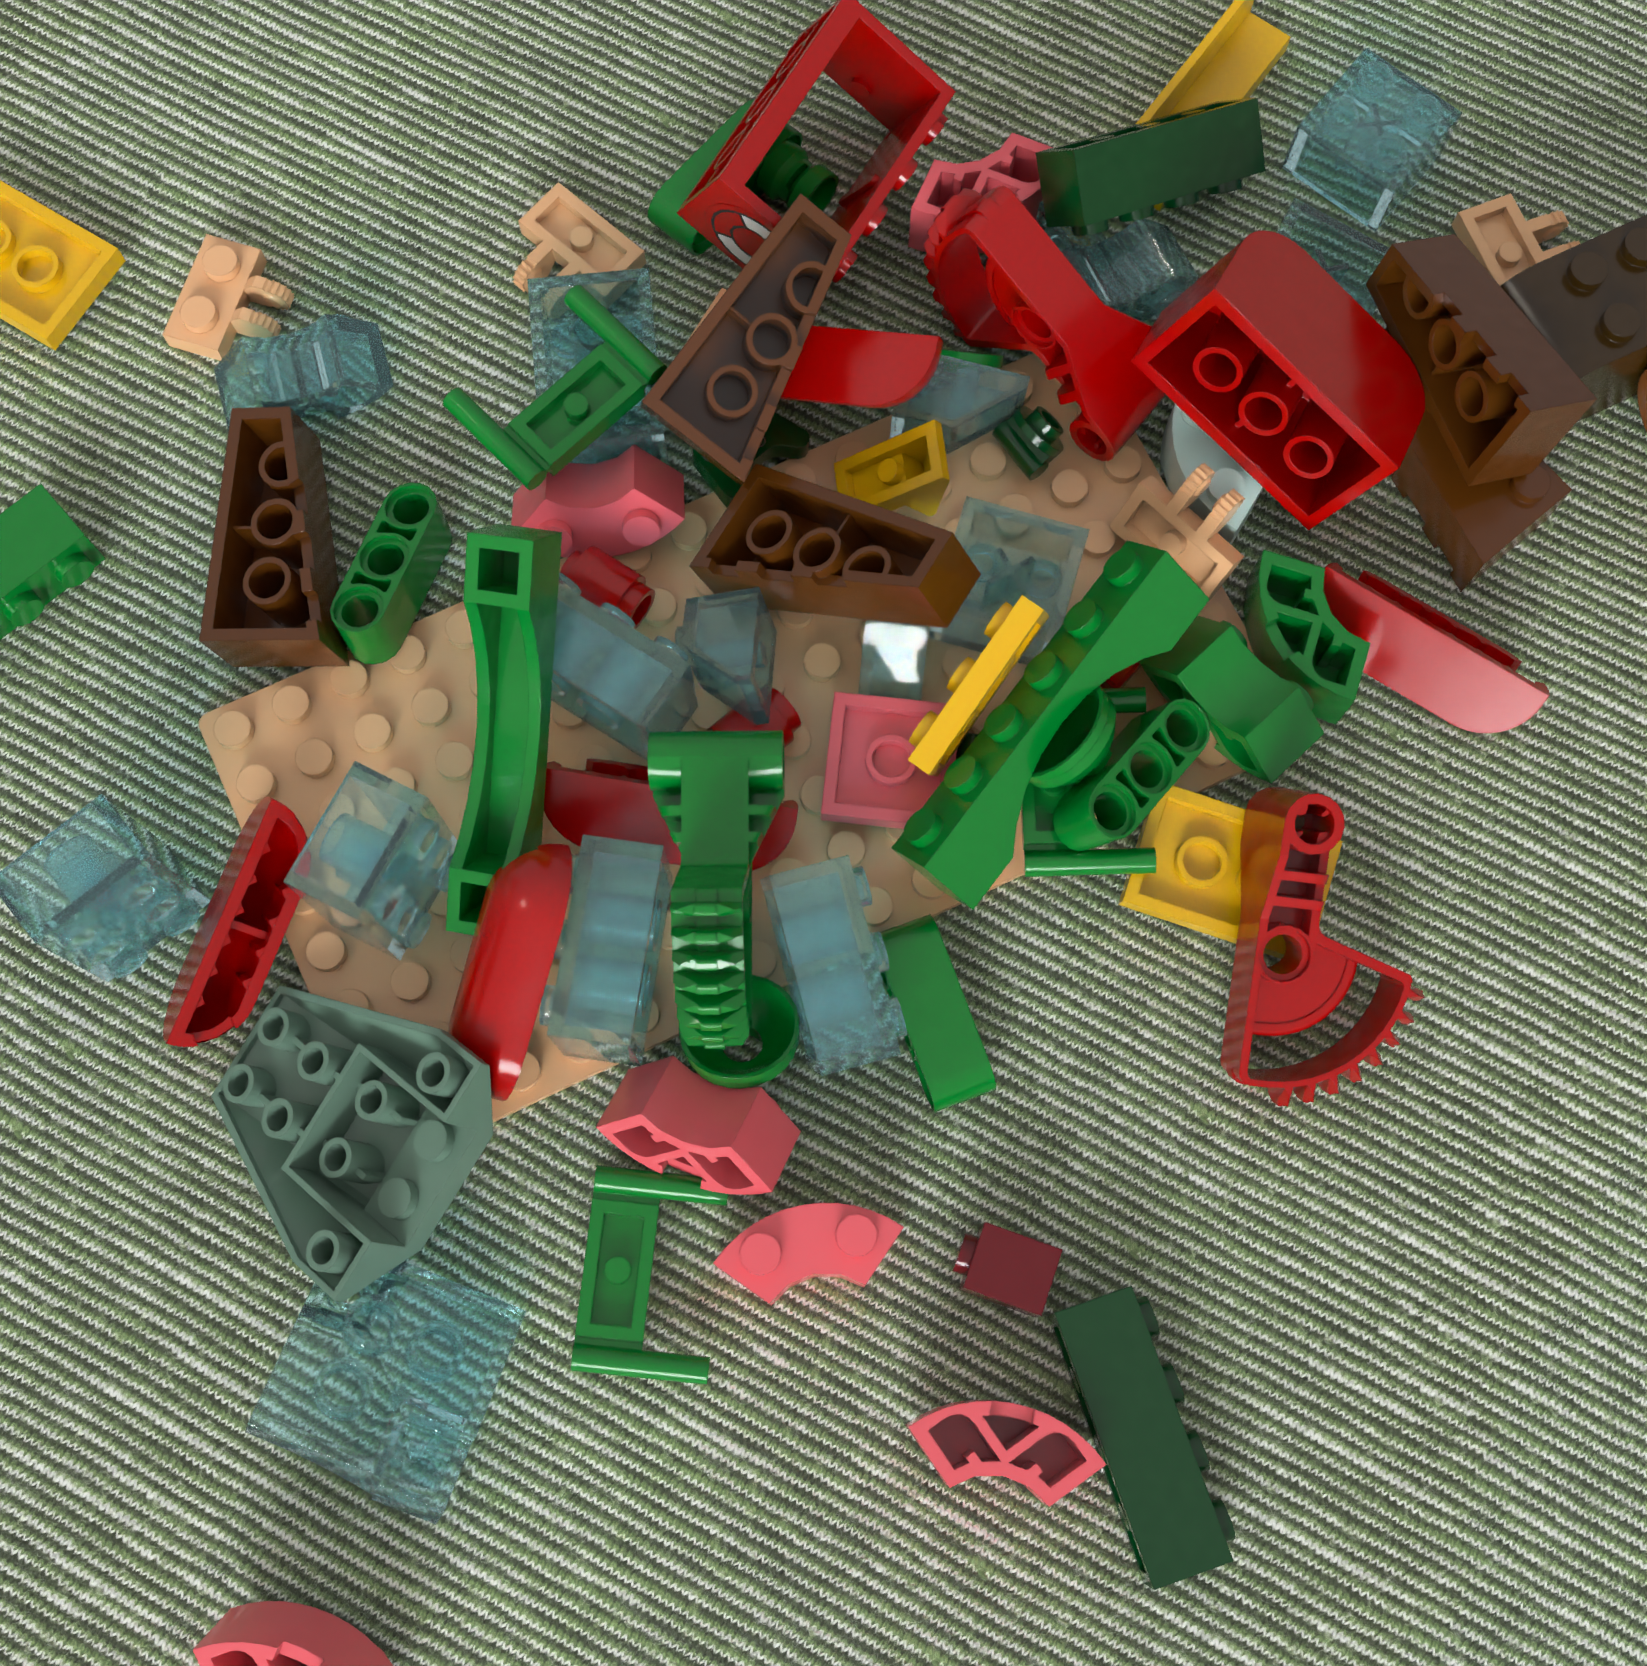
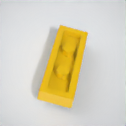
M1021 595L1014 606L1005 602L997 610L984 631V635L991 640L976 661L970 656L964 659L947 684L946 689L951 691L953 695L939 715L932 710L929 711L912 733L909 743L916 748L908 758V761L928 775L939 776L1049 618L1044 609Z

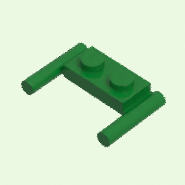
M576 285L571 288L564 298V303L604 343L597 346L508 423L507 427L502 429L459 387L451 390L443 400V406L528 490L537 488L544 481L548 472L555 476L646 396L645 388L648 385H654L667 369V366L582 285Z
M1145 687L1103 688L1113 701L1116 713L1146 712ZM1029 782L1021 806L1025 877L1156 873L1155 847L1090 849L1086 851L1069 849L1060 841L1055 832L1053 815L1058 802L1074 784L1044 789L1035 787Z
M596 1166L571 1371L707 1385L710 1357L642 1350L660 1199L727 1206L728 1194L701 1189L702 1178L695 1175L668 1172L660 1174L649 1170Z

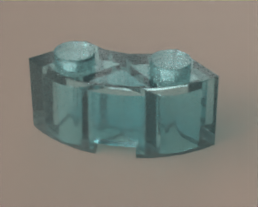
M1148 219L1136 220L1121 232L1102 242L1083 248H1066L1062 251L1103 304L1141 322L1154 315L1158 318L1160 313L1199 279L1169 227Z
M324 314L311 325L285 335L267 338L241 337L214 368L228 432L232 408L290 406L300 418L335 410V414L339 419L366 407L394 386L378 323L352 319L343 314Z

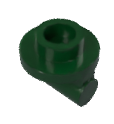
M1020 406L1009 419L1000 423L992 433L1030 481L1044 473L1049 463L1064 449L1059 438L1063 434V428L1053 415L1040 406H1037L1034 410L1026 406Z

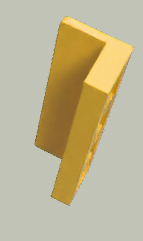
M1234 0L1136 124L1216 101L1248 99L1286 52L1291 37L1251 13L1254 0ZM1163 203L1154 205V208L1159 212L1164 207Z

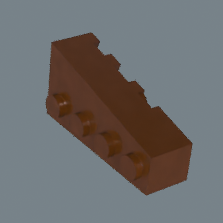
M801 193L641 403V407L739 485L745 482L784 388L803 349L814 319L818 314L852 236Z
M1456 234L1392 244L1367 281L1366 286L1391 336L1405 350L1418 371L1424 388L1425 403L1467 486L1531 474L1597 400L1594 394Z
M1426 403L1422 420L1402 464L1391 478L1402 497L1409 496L1425 522L1422 530L1433 548L1440 547L1453 568L1450 576L1460 592L1544 523L1572 491L1544 461L1528 475L1467 486Z
M290 406L232 408L199 641L232 667L349 666L347 645L334 625L330 614L332 601L339 589L320 439Z
M755 464L689 565L723 605L942 628L949 627L981 575L953 532L759 464Z

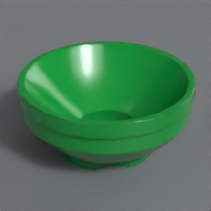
M1101 686L1097 687L1081 701L1054 734L1042 753L1029 781L1035 787L1046 789L1079 784L1084 778L1098 774L1108 763L1112 755L1110 746L1115 733L1116 710L1113 701Z
M752 975V1027H750L749 1036L757 1038L762 1043V1049L758 1056L745 1062L733 1061L725 1055V1049H705L704 1046H688L682 1038L680 1030L679 1036L682 1050L688 1062L702 1078L726 1088H749L772 1080L786 1069L798 1048L800 1020L795 1003L780 985L767 978Z

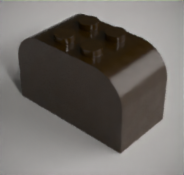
M1647 214L1545 259L1518 273L1501 285V288L1597 398L1578 421L1637 395L1639 379L1647 369Z

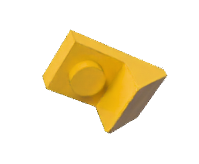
M935 419L833 463L837 492L891 511L908 506L929 517L936 514L950 482L942 425Z

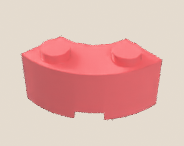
M1012 132L999 150L981 160L956 164L934 159L911 207L908 247L926 252L923 244L929 237L927 231L933 225L934 218L940 213V209L953 195L957 196L964 188L972 189L985 195L998 186H1005L1017 196L1039 223L1045 217L1036 152L1053 147ZM977 245L978 253H983L981 248Z
M635 444L618 457L596 464L568 463L555 476L548 472L544 481L533 490H528L523 484L513 495L511 525L562 532L561 557L568 558L577 550L583 553L591 546H596L612 557L630 553L655 543L674 530L685 519L684 475Z
M675 1056L628 1069L596 1125V1128L609 1141L646 1167L663 1174L666 1166L669 1165L683 1172L701 1177V1189L735 1195H755L773 1192L801 1133L798 1127L781 1110L777 1102L762 1087L726 1088L715 1085L692 1072Z
M841 1203L804 1204L781 1210L754 1223L725 1247L713 1264L771 1306L790 1287L814 1277H838L864 1288L904 1226L882 1214L855 1205Z
M997 1400L954 1402L932 1409L905 1424L949 1488L975 1476H1004L1023 1484L1036 1498L1050 1507L1107 1465L1097 1451L1081 1435L1063 1422L1039 1410L1011 1402Z
M261 1601L230 1608L193 1649L200 1666H393L382 1649L348 1622L316 1607L285 1601Z

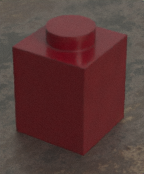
M984 1222L979 1227L977 1236L965 1232L952 1271L963 1275L959 1287L960 1291L1032 1317L1042 1316L1062 1249Z

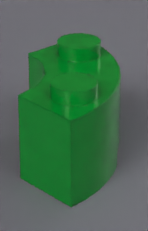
M1263 549L1248 577L1244 598L1245 626L1252 651L1261 663L1278 676L1298 683L1309 693L1314 702L1312 711L1315 717L1336 725L1355 701L1371 643L1349 633L1331 613L1323 591L1325 568Z
M1197 616L1171 651L1144 658L1139 663L1167 702L1185 698L1194 701L1203 709L1208 718L1210 730L1217 740L1214 748L1248 773L1272 784L1324 734L1312 711L1314 702L1309 693L1298 683L1281 678L1261 663L1247 648L1248 645L1245 637L1234 625L1224 620L1218 622Z

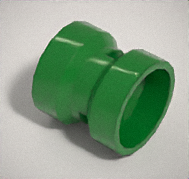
M786 140L776 147L764 162L757 178V188L772 200H783L787 204V210L801 193L820 210L824 211L836 193L839 177L823 164H812L808 160V153L793 140Z

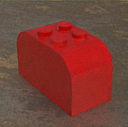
M1261 230L1249 234L1160 313L1131 359V362L1307 530H1310L1400 468L1425 411V393L1422 381L1415 365L1401 345L1302 247L1291 239L1272 231Z

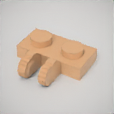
M559 182L518 220L521 234L537 247L518 265L513 276L515 285L523 292L526 291L528 293L529 290L532 291L539 282H542L550 274L555 261L563 267L554 277L553 281L549 282L548 286L544 288L545 290L541 293L542 296L539 299L541 300L539 304L550 314H555L563 309L565 306L564 298L568 291L582 283L607 303L646 264L645 251Z
M1511 193L1458 212L1451 225L1457 237L1500 286L1525 269L1580 244L1579 241L1576 242L1574 240L1573 242L1542 251L1539 244L1553 239L1568 227L1567 224L1569 222L1562 210H1557L1556 212L1552 211L1550 214H1544L1526 221Z
M206 234L162 335L170 347L225 362L237 333L269 342H275L281 330V325L278 324V321H275L267 314L249 309V303L254 302L271 308L288 310L294 300V293L280 282L271 281L261 276L267 263L261 249Z
M1203 463L1187 477L1175 495L1155 477L1150 475L1138 484L1109 527L1124 541L1128 540L1167 551L1211 600L1245 557L1218 534L1233 517L1245 498L1233 488V490L1222 495L1216 501L1211 513H1209L1205 520H1202L1189 506L1210 485L1215 472L1209 466Z

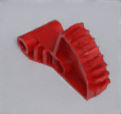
M998 186L985 195L975 190L964 188L957 196L953 195L940 209V213L933 220V225L927 231L929 237L923 244L927 253L923 262L929 270L926 278L928 283L935 288L932 294L934 300L944 307L941 312L943 318L953 323L955 327L953 330L954 335L962 337L971 347L1026 350L1036 354L1046 366L1045 373L1047 379L1056 378L1061 383L1056 393L1059 404L1065 405L1076 401L1081 407L1082 411L1070 423L1069 427L1071 437L1076 445L1094 459L1110 461L1166 396L1131 362V359L1152 326L1103 304L1009 188ZM977 245L988 257L985 269L982 265Z
M1268 787L1254 794L1248 801L1244 815L1240 843L1241 914L1220 1062L1222 1068L1236 1082L1249 1086L1266 1087L1273 1103L1278 1106H1288L1292 1091L1301 1101L1305 1103L1314 1102L1316 1083L1323 1091L1330 1095L1339 1094L1338 1075L1340 1073L1351 1082L1362 1081L1361 1070L1358 1066L1361 1060L1372 1066L1383 1065L1381 1055L1375 1048L1381 1042L1391 1047L1400 1045L1399 1038L1390 1030L1396 1021L1406 1025L1414 1023L1413 1016L1403 1010L1407 998L1419 1001L1425 998L1422 990L1411 986V975L1325 937L1320 931V915L1325 902L1323 901L1324 887L1329 878V875L1326 874L1329 851L1341 840L1345 828L1344 815L1340 806L1332 798L1319 793L1281 787ZM1282 935L1286 945L1284 956L1277 964L1267 967L1263 953L1265 946L1273 937ZM1357 964L1367 967L1380 975L1376 992L1369 1006L1353 1028L1333 1046L1308 1060L1294 1065L1270 1069L1248 1068L1253 1035L1281 1036L1293 1034L1308 1029L1326 1018L1347 994L1353 982Z

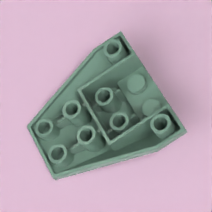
M281 985L211 1095L292 1261L334 1301L344 1302L423 1249L493 1136L490 1066L447 1031Z

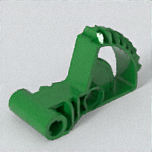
M783 730L649 732L647 754L650 791H653V798L658 806L657 809L670 830L669 834L681 852V865L671 887L670 905L673 983L675 984V1003L677 1004L679 1030L688 1046H704L705 1049H726V1046H740L748 1038L750 1027H752V861L785 797Z

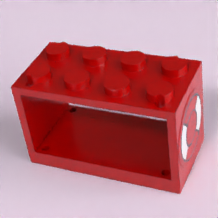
M837 0L797 37L677 211L681 218L742 269L782 218L748 189L745 184L822 71L889 130L850 190L841 197L838 202L840 205L831 217L832 220L852 235L832 279L834 283L841 280L857 259L858 255L852 248L861 234L864 237L870 235L887 214L888 207L883 204V201L891 189L894 191L899 190L916 170L918 162L913 156L920 145L927 146L941 132L945 122L948 120V117L942 112L956 91L857 0Z

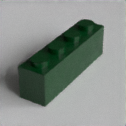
M1258 98L1216 101L1036 152L1047 227H1072L1073 236L1091 235L1108 230V219L1117 216L1119 222L1141 220L1155 215L1154 205L1163 203L1164 208L1181 207L1199 202L1198 192L1207 189L1208 194H1221L1243 188L1242 178L1266 171Z
M1128 1286L1047 1314L1094 1447L1107 1464L1102 1469L1143 1583L1156 1590L1233 1562L1227 1542L1236 1539L1234 1527L1223 1501L1220 1498L1211 1500L1201 1474L1210 1470L1209 1460L1196 1430L1185 1431L1176 1406L1185 1401L1184 1393L1170 1362L1161 1364L1151 1338L1160 1335L1156 1316L1147 1297L1136 1298L1133 1287Z

